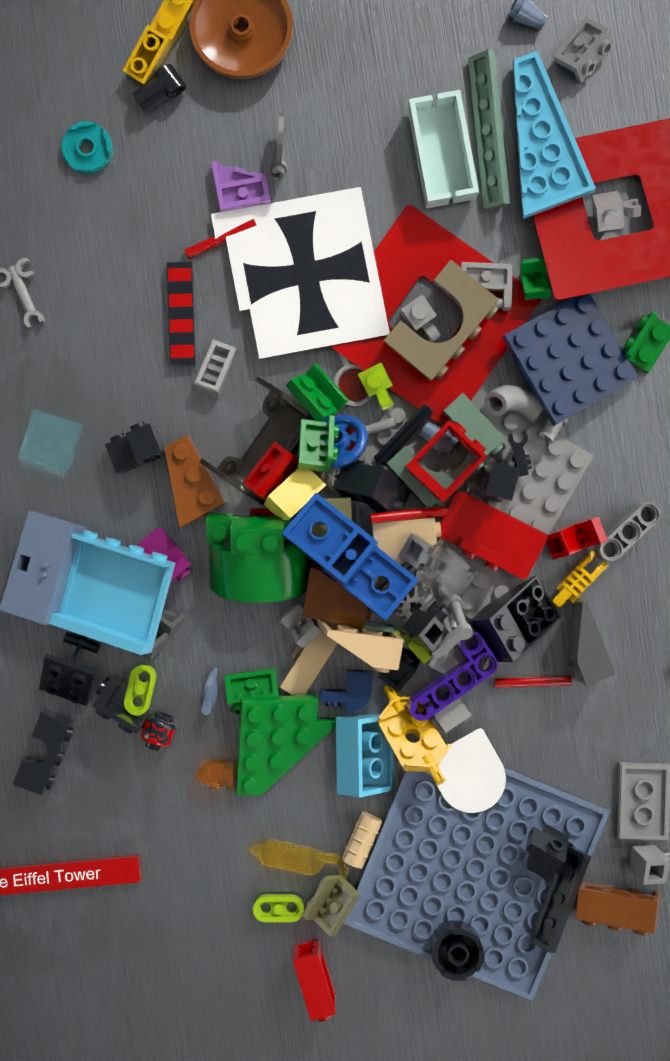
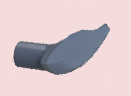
M217 667L212 668L202 691L201 712L204 715L211 713L217 700Z

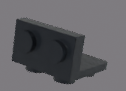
M118 674L111 678L107 677L101 682L95 692L99 695L93 704V707L97 709L96 713L106 720L112 718L119 723L118 727L129 734L132 732L138 733L144 725V721L111 701L124 678Z

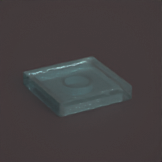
M33 409L18 458L69 473L84 425Z

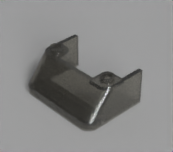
M257 377L255 381L269 391L262 404L263 413L269 419L241 459L234 455L228 456L221 462L218 468L203 458L199 463L261 505H264L266 500L243 484L244 480L274 442L286 449L298 460L301 419L316 420L305 408L285 392Z

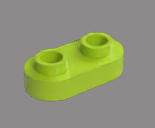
M138 665L130 674L124 706L132 715L144 714L151 705L157 674L150 665ZM140 673H147L148 680L142 681L140 679ZM135 697L142 699L143 703L141 706L135 705Z
M264 894L259 896L253 905V914L261 922H296L304 913L303 900L294 894ZM268 903L271 906L270 910H263L262 904ZM293 903L296 905V909L290 911L287 905Z

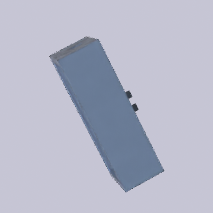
M28 511L0 604V610L43 625H51L49 624L51 614L59 613L78 541L71 538V535L82 534L83 530H87V527L44 513Z

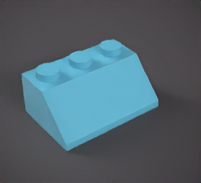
M351 714L336 717L337 794L360 798L394 790V752L377 723L381 714Z

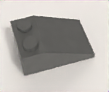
M578 598L573 603L568 650L570 663L567 664V668L572 678L587 686L616 674L589 603Z

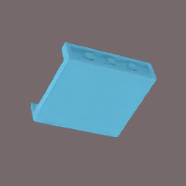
M83 530L82 534H72L71 538L78 540L60 611L59 613L51 614L49 624L139 655L152 653L175 562L167 560L168 556L161 553L152 552V555L143 553L144 548L139 546H121V541L108 537L105 540L97 538L98 534L95 532Z

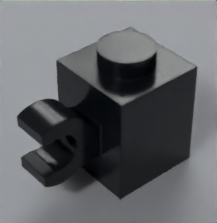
M437 601L430 605L429 613L417 608L401 627L415 644L432 652L449 633L441 621L449 615L450 610L445 604L440 605Z

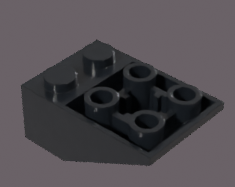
M537 575L486 605L470 622L476 633L483 638L498 663L515 662L560 616Z

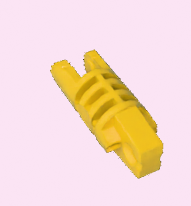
M591 550L556 587L560 593L552 600V603L559 609L568 600L574 603L609 565L603 561L590 575L584 568L595 558L596 553Z

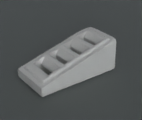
M213 339L194 382V390L218 399L237 348ZM218 351L228 356L225 359L223 357L215 355L214 352ZM211 360L222 364L223 368L210 364ZM207 371L219 374V377L207 374ZM205 380V381H208V382H210V383H213V384H215V386H214V385H211V384H208V383H205V382H203V381Z

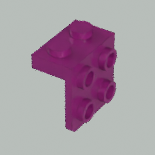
M156 528L136 545L144 548L143 553L152 555V552L161 553L168 556L167 560L175 562L170 583L175 579L180 582L190 573L188 568L193 564L162 528Z

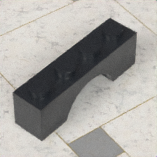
M501 458L482 466L474 496L497 503L502 502V500L512 501L520 468L514 467L515 462Z

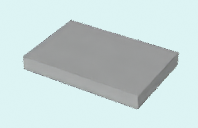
M618 762L616 838L618 840L669 841L670 764Z

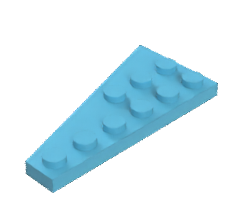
M538 51L516 58L512 64L523 219L591 194L596 189Z

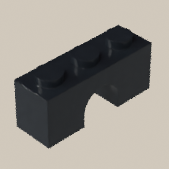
M48 709L40 713L32 737L44 742L47 748L46 756L41 760L29 756L25 757L21 761L13 785L39 795L44 794L47 789H52L57 777L53 775L56 765L61 766L66 754L65 751H62L65 742H70L75 732V728L72 727L74 719Z

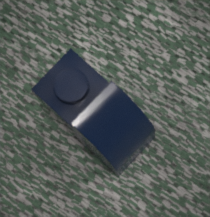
M347 669L346 689L321 688L320 702H325V706L339 707L340 703H345V713L360 710L371 697L373 671Z

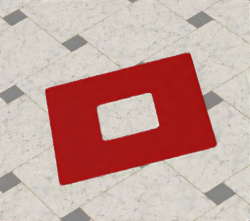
M670 118L575 138L593 183L630 175L640 176L654 227L647 231L599 241L595 240L582 197L533 215L554 297L557 300L670 277Z
M407 205L374 250L389 332L394 329L389 325V319L419 277L424 276L434 282V279L450 260L459 267L461 262L493 263L413 205ZM512 276L511 310L502 311L499 308L489 321L484 318L478 325L482 329L473 340L467 338L462 344L465 349L456 360L450 358L445 364L448 370L439 381L434 378L430 382L384 343V339L388 335L331 345L330 347L364 371L382 362L393 384L389 389L418 409L423 404H427L433 410V414L430 417L444 426L449 419L442 412L462 393L470 401L507 350V346L501 337L525 324L540 303L541 298L525 300L521 282ZM489 291L496 298L503 297V291ZM461 325L451 338H453L459 332Z

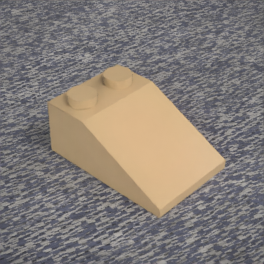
M317 619L316 623L328 637L374 667V670L388 673L390 669H399L404 640L395 631L391 633Z

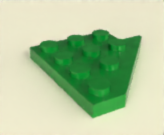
M316 695L240 698L234 791L237 797L262 795L336 726V719L334 717L317 718L318 698Z

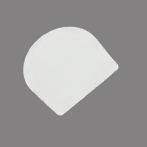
M479 728L450 744L451 747L448 753L439 763V769L446 779L443 784L438 786L441 794L452 807L467 813H477L492 807L502 796L506 784L503 764L484 730Z

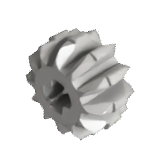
M424 582L418 586L415 584L394 610L397 617L401 616L402 621L405 623L417 608L429 613L428 609L435 601L432 589L426 588Z

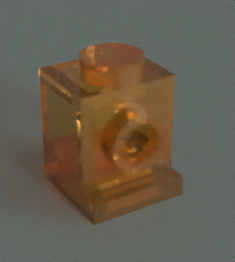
M204 759L202 766H198L197 782L208 784L207 787L212 789L223 788V785H227V790H232L234 787L235 760Z

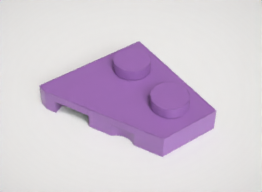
M216 161L211 162L221 212L271 203L266 175L256 172L249 173L238 167L223 166Z

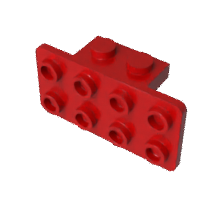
M457 491L454 494L447 508V516H443L440 522V538L463 549L461 554L473 560L479 557L486 561L484 566L496 572L501 568L521 579L528 578L548 538L546 533L463 491Z

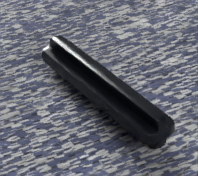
M423 404L374 456V460L378 464L385 466L433 414V410L427 404Z

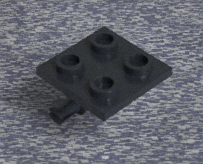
M66 632L63 642L77 647L70 661L49 654L45 655L39 689L48 694L70 700L73 703L87 706L95 671L76 663L83 649L97 654L101 644L87 640L86 636L82 635L79 637Z

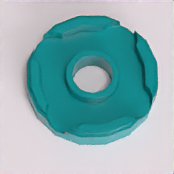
M83 121L72 125L67 130L61 141V153L66 163L73 170L83 174H94L103 170L110 162L113 154V144L109 134L103 127L91 121ZM86 141L94 144L93 150L88 154L80 151L81 145Z

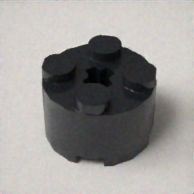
M457 920L444 921L438 925L430 940V952L435 967L447 979L452 981L467 980V977L472 976L481 969L484 962V949L477 931L470 924ZM457 947H460V948H461V949H458V950H457V953H453V951H452L453 949H455V948H457Z

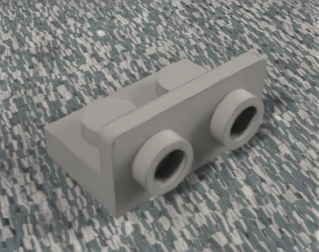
M585 17L553 55L555 62L573 71L577 81L582 83L587 76L593 73L599 61L611 51L613 41L610 29Z

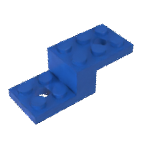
M316 492L282 532L284 537L322 566L324 573L384 621L390 617L419 580L378 547L377 540ZM317 523L326 525L328 529L327 534L323 537H316L312 533L313 526ZM378 577L386 578L389 581V588L385 591L377 590L374 586L375 579Z

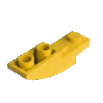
M164 0L151 25L147 24L122 71L142 84L147 83L165 60L188 22L187 17L195 0Z

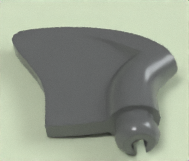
M279 113L275 159L270 166V173L275 180H282L287 173V164L284 158L285 113Z

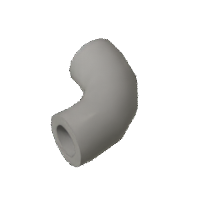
M518 385L500 386L491 390L484 398L485 408L489 413L496 416L503 415L506 411H515L535 423L544 413L533 391Z

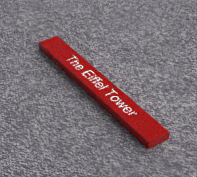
M139 855L0 868V895L138 883L142 880Z

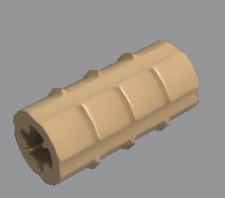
M363 811L357 823H355L356 826L341 858L345 863L359 869L363 868L382 824L380 818Z

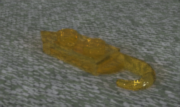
M271 838L249 846V850L262 861L264 866L312 876L319 873L324 863L328 862L340 867V875L346 879L348 875V864L341 859L342 856L335 853Z

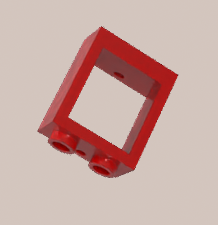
M450 420L447 421L404 467L441 503H444L488 457L484 453L485 447L476 439L471 441L465 435L466 429L457 421L454 423ZM446 432L450 433L475 457L447 489L443 488L418 464Z
M319 939L294 945L293 964L310 1020H318V1022L329 1020L332 1018V1015L336 1014V995Z

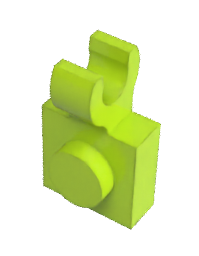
M382 362L358 374L368 396L371 397L376 394L383 411L394 405L387 391V388L393 386Z
M397 629L394 630L423 664L432 658L428 654L430 650L415 644L407 634H400Z

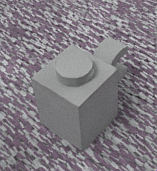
M618 191L592 195L593 219L598 232L624 228V216H641V205L638 204V199L622 202Z
M420 295L401 309L400 316L415 333L422 330L430 342L440 338V333L431 323L436 319L437 314L423 295Z
M441 686L438 688L437 699H442L446 696ZM428 695L426 696V698H428L430 702L435 703L429 698ZM458 698L430 717L437 730L442 727L447 733L471 717V714L461 699Z
M656 845L632 846L629 870L643 885L666 883L668 871H670V853H663Z

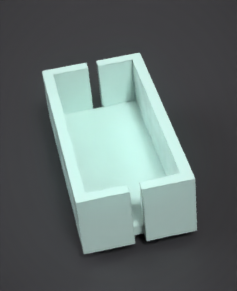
M460 90L437 94L435 107L431 108L433 102L432 95L409 99L407 111L425 207L432 208L448 205L450 199H453V203L475 200L479 189Z

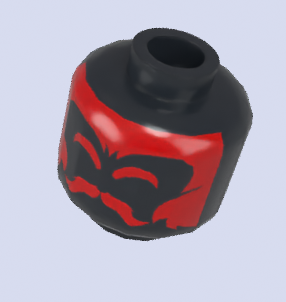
M155 711L154 714L146 716L140 731V737L146 742L145 746L147 748L159 751L160 747L167 748L171 745L177 730L174 717L160 711Z

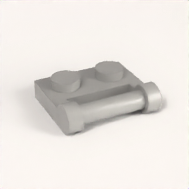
M461 262L460 267L488 291H503V297L498 298L499 300L495 305L497 308H501L502 311L511 310L513 264Z
M451 594L439 603L440 605L445 604L452 611L457 627L454 630L452 629L448 616L441 621L449 633L433 652L431 651L432 655L438 659L461 640H467L473 635L471 625L466 622L461 608L462 600L457 594Z

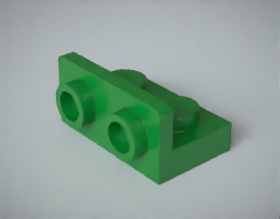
M654 311L640 318L635 327L639 329L634 338L630 336L622 347L625 351L624 357L632 365L645 373L651 371L670 340V325L657 318V313Z
M313 364L305 374L290 379L286 384L290 392L316 421L324 422L328 420L329 415L336 416L348 402V398L318 364Z
M275 668L224 675L227 705L230 712L235 714L240 713V698L279 696Z

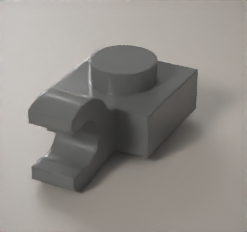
M413 533L410 534L398 555L419 570H423L427 566L433 572L438 570L440 573H443L448 565L440 558L432 555L435 549L433 545Z

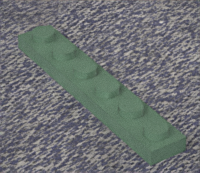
M488 49L468 57L483 207L485 210H492L509 205L510 197L495 52Z

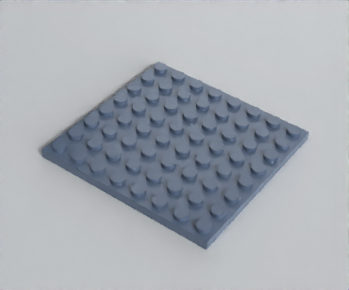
M504 767L506 784L500 799L487 810L467 813L452 807L445 800L430 773L404 771L356 890L361 896L343 924L432 960L430 940L438 925L444 921L448 922L451 920L468 923L477 931L484 949V962L478 972L476 971L472 977L532 1001L552 953L532 943L530 938L553 878L548 881L527 869L530 855L526 851L528 834L533 827L542 831L547 824L568 835V845L592 857L610 811ZM457 947V948L453 949L452 951H453V953H457V950H458V949H461V948H460V947Z

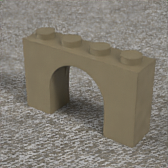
M452 260L438 274L433 283L459 306L462 314V324L459 332L448 341L433 343L421 338L400 320L384 339V343L430 382L434 378L439 381L448 370L445 364L450 358L456 360L465 349L462 346L467 338L473 340L482 329L478 326L484 318L489 321L499 309L495 306L499 299Z

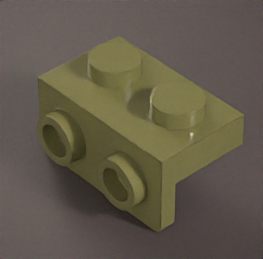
M341 875L326 876L319 882L318 890L313 898L307 902L302 918L304 920H314L329 937L336 936L361 894Z

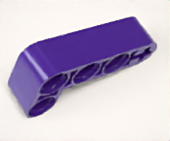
M473 631L472 636L475 639V644L472 648L466 649L464 640L456 644L465 660L408 699L406 708L411 716L420 721L429 719L496 672L498 662L478 633ZM487 657L489 661L488 667L480 670L478 667L479 660ZM466 672L468 675L467 681L459 685L457 682L458 674ZM441 686H445L447 689L446 696L442 699H437L435 696L436 690ZM427 695L433 702H435L434 705L428 702L430 700L426 698ZM418 702L424 704L422 706L424 711L421 713L416 710Z

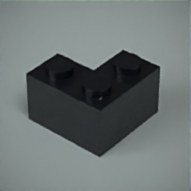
M144 421L130 426L131 431L115 435L110 438V443L105 444L117 474L125 473L166 456L165 448L155 426L150 423L145 424Z
M356 460V462L342 467L333 486V489L344 498H351L353 501L365 503L376 513L403 510L410 491L403 485V481L390 474L391 470L381 464L370 466L361 460Z

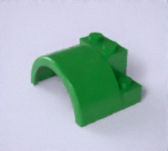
M208 513L206 517V538L209 547L211 590L222 598L244 603L279 602L298 597L307 592L311 558L295 545L284 548V541L287 538L282 535V532L298 513L289 520H284L278 516H233V513ZM230 539L231 548L223 545V542Z

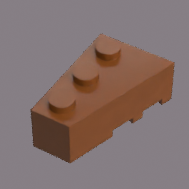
M185 435L164 447L179 528L189 525L227 503L190 436Z
M582 883L578 891L576 920H582V923L588 926H597L598 923L608 925L609 929L622 931L623 928L632 929L635 934L647 936L656 930L659 921L662 891L654 890L653 895L638 893L639 889L637 888L623 891L615 889L614 886Z

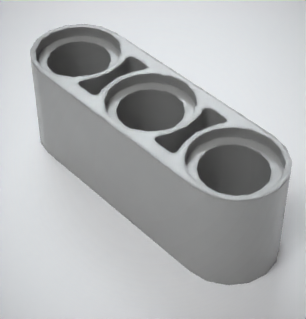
M642 503L635 506L605 534L608 541L595 546L596 555L605 561H616L659 521V508L652 503ZM645 507L651 512V518L647 522L641 518V511ZM626 525H629L633 531L629 539L624 538L622 535V529ZM608 542L614 546V553L609 557L603 551L605 544Z

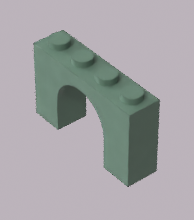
M464 393L442 412L452 423L455 421L460 423L466 429L465 435L471 441L474 439L479 441L485 447L484 453L486 455L490 454L493 457L503 448L501 442L505 439L504 436ZM405 446L386 465L403 481V484L426 508L432 506L439 507L442 503L404 468L415 456ZM466 450L462 463L455 470L447 473L431 471L421 461L418 464L443 488L447 489L475 457ZM482 462L472 472V474H475L484 465V463Z

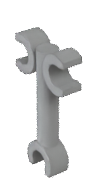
M27 258L19 259L16 265L8 269L0 268V276L5 274L7 277L4 282L0 283V287L6 289L12 283L14 284L26 313L24 324L31 329L33 327L30 320L33 316H37L42 324L45 323V318L39 311L35 310L22 278L30 279L35 274L32 270L26 273L22 271L23 266L30 263Z

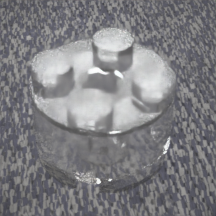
M440 538L437 544L434 545L435 549L432 555L448 564L444 572L440 573L438 570L433 572L427 566L420 571L430 580L436 578L441 583L440 589L452 598L454 594L459 596L480 572L477 568L472 571L469 566L471 562L450 544L447 548L443 546L445 540Z

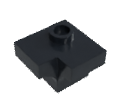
M547 824L542 831L533 827L528 834L526 851L530 853L527 869L550 881L565 863L569 836Z

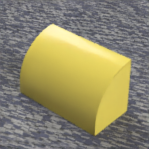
M297 469L267 497L264 505L276 516L289 520L310 500L315 492H320L326 484L312 470Z

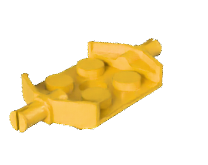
M386 685L382 690L386 694L389 703L379 716L377 723L404 771L430 773L436 786L443 784L446 779L439 769V763L448 753L451 745H445L430 718L420 721L408 713L406 704L410 697H400L391 686ZM418 702L416 710L421 713L424 711L422 708L423 704ZM413 733L418 737L419 741L416 743L409 742L405 735Z

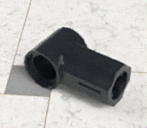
M166 64L155 72L153 79L132 92V95L144 113H147L167 98L173 99L179 96L186 89L187 85L173 65Z

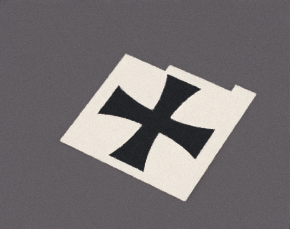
M361 187L211 214L215 239L251 219H254L257 226L227 236L226 242L239 310L250 309L259 359L389 335L390 332Z

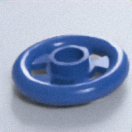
M335 416L334 425L339 426L337 441H334V447H338L339 456L336 463H331V469L351 464L360 457L367 445L368 434L366 427L354 416ZM350 426L355 429V432L351 435L346 432ZM351 442L356 443L351 451L347 450Z

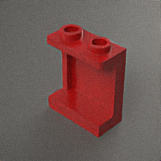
M274 442L244 480L243 484L266 500L278 486L297 470L298 460L290 452Z

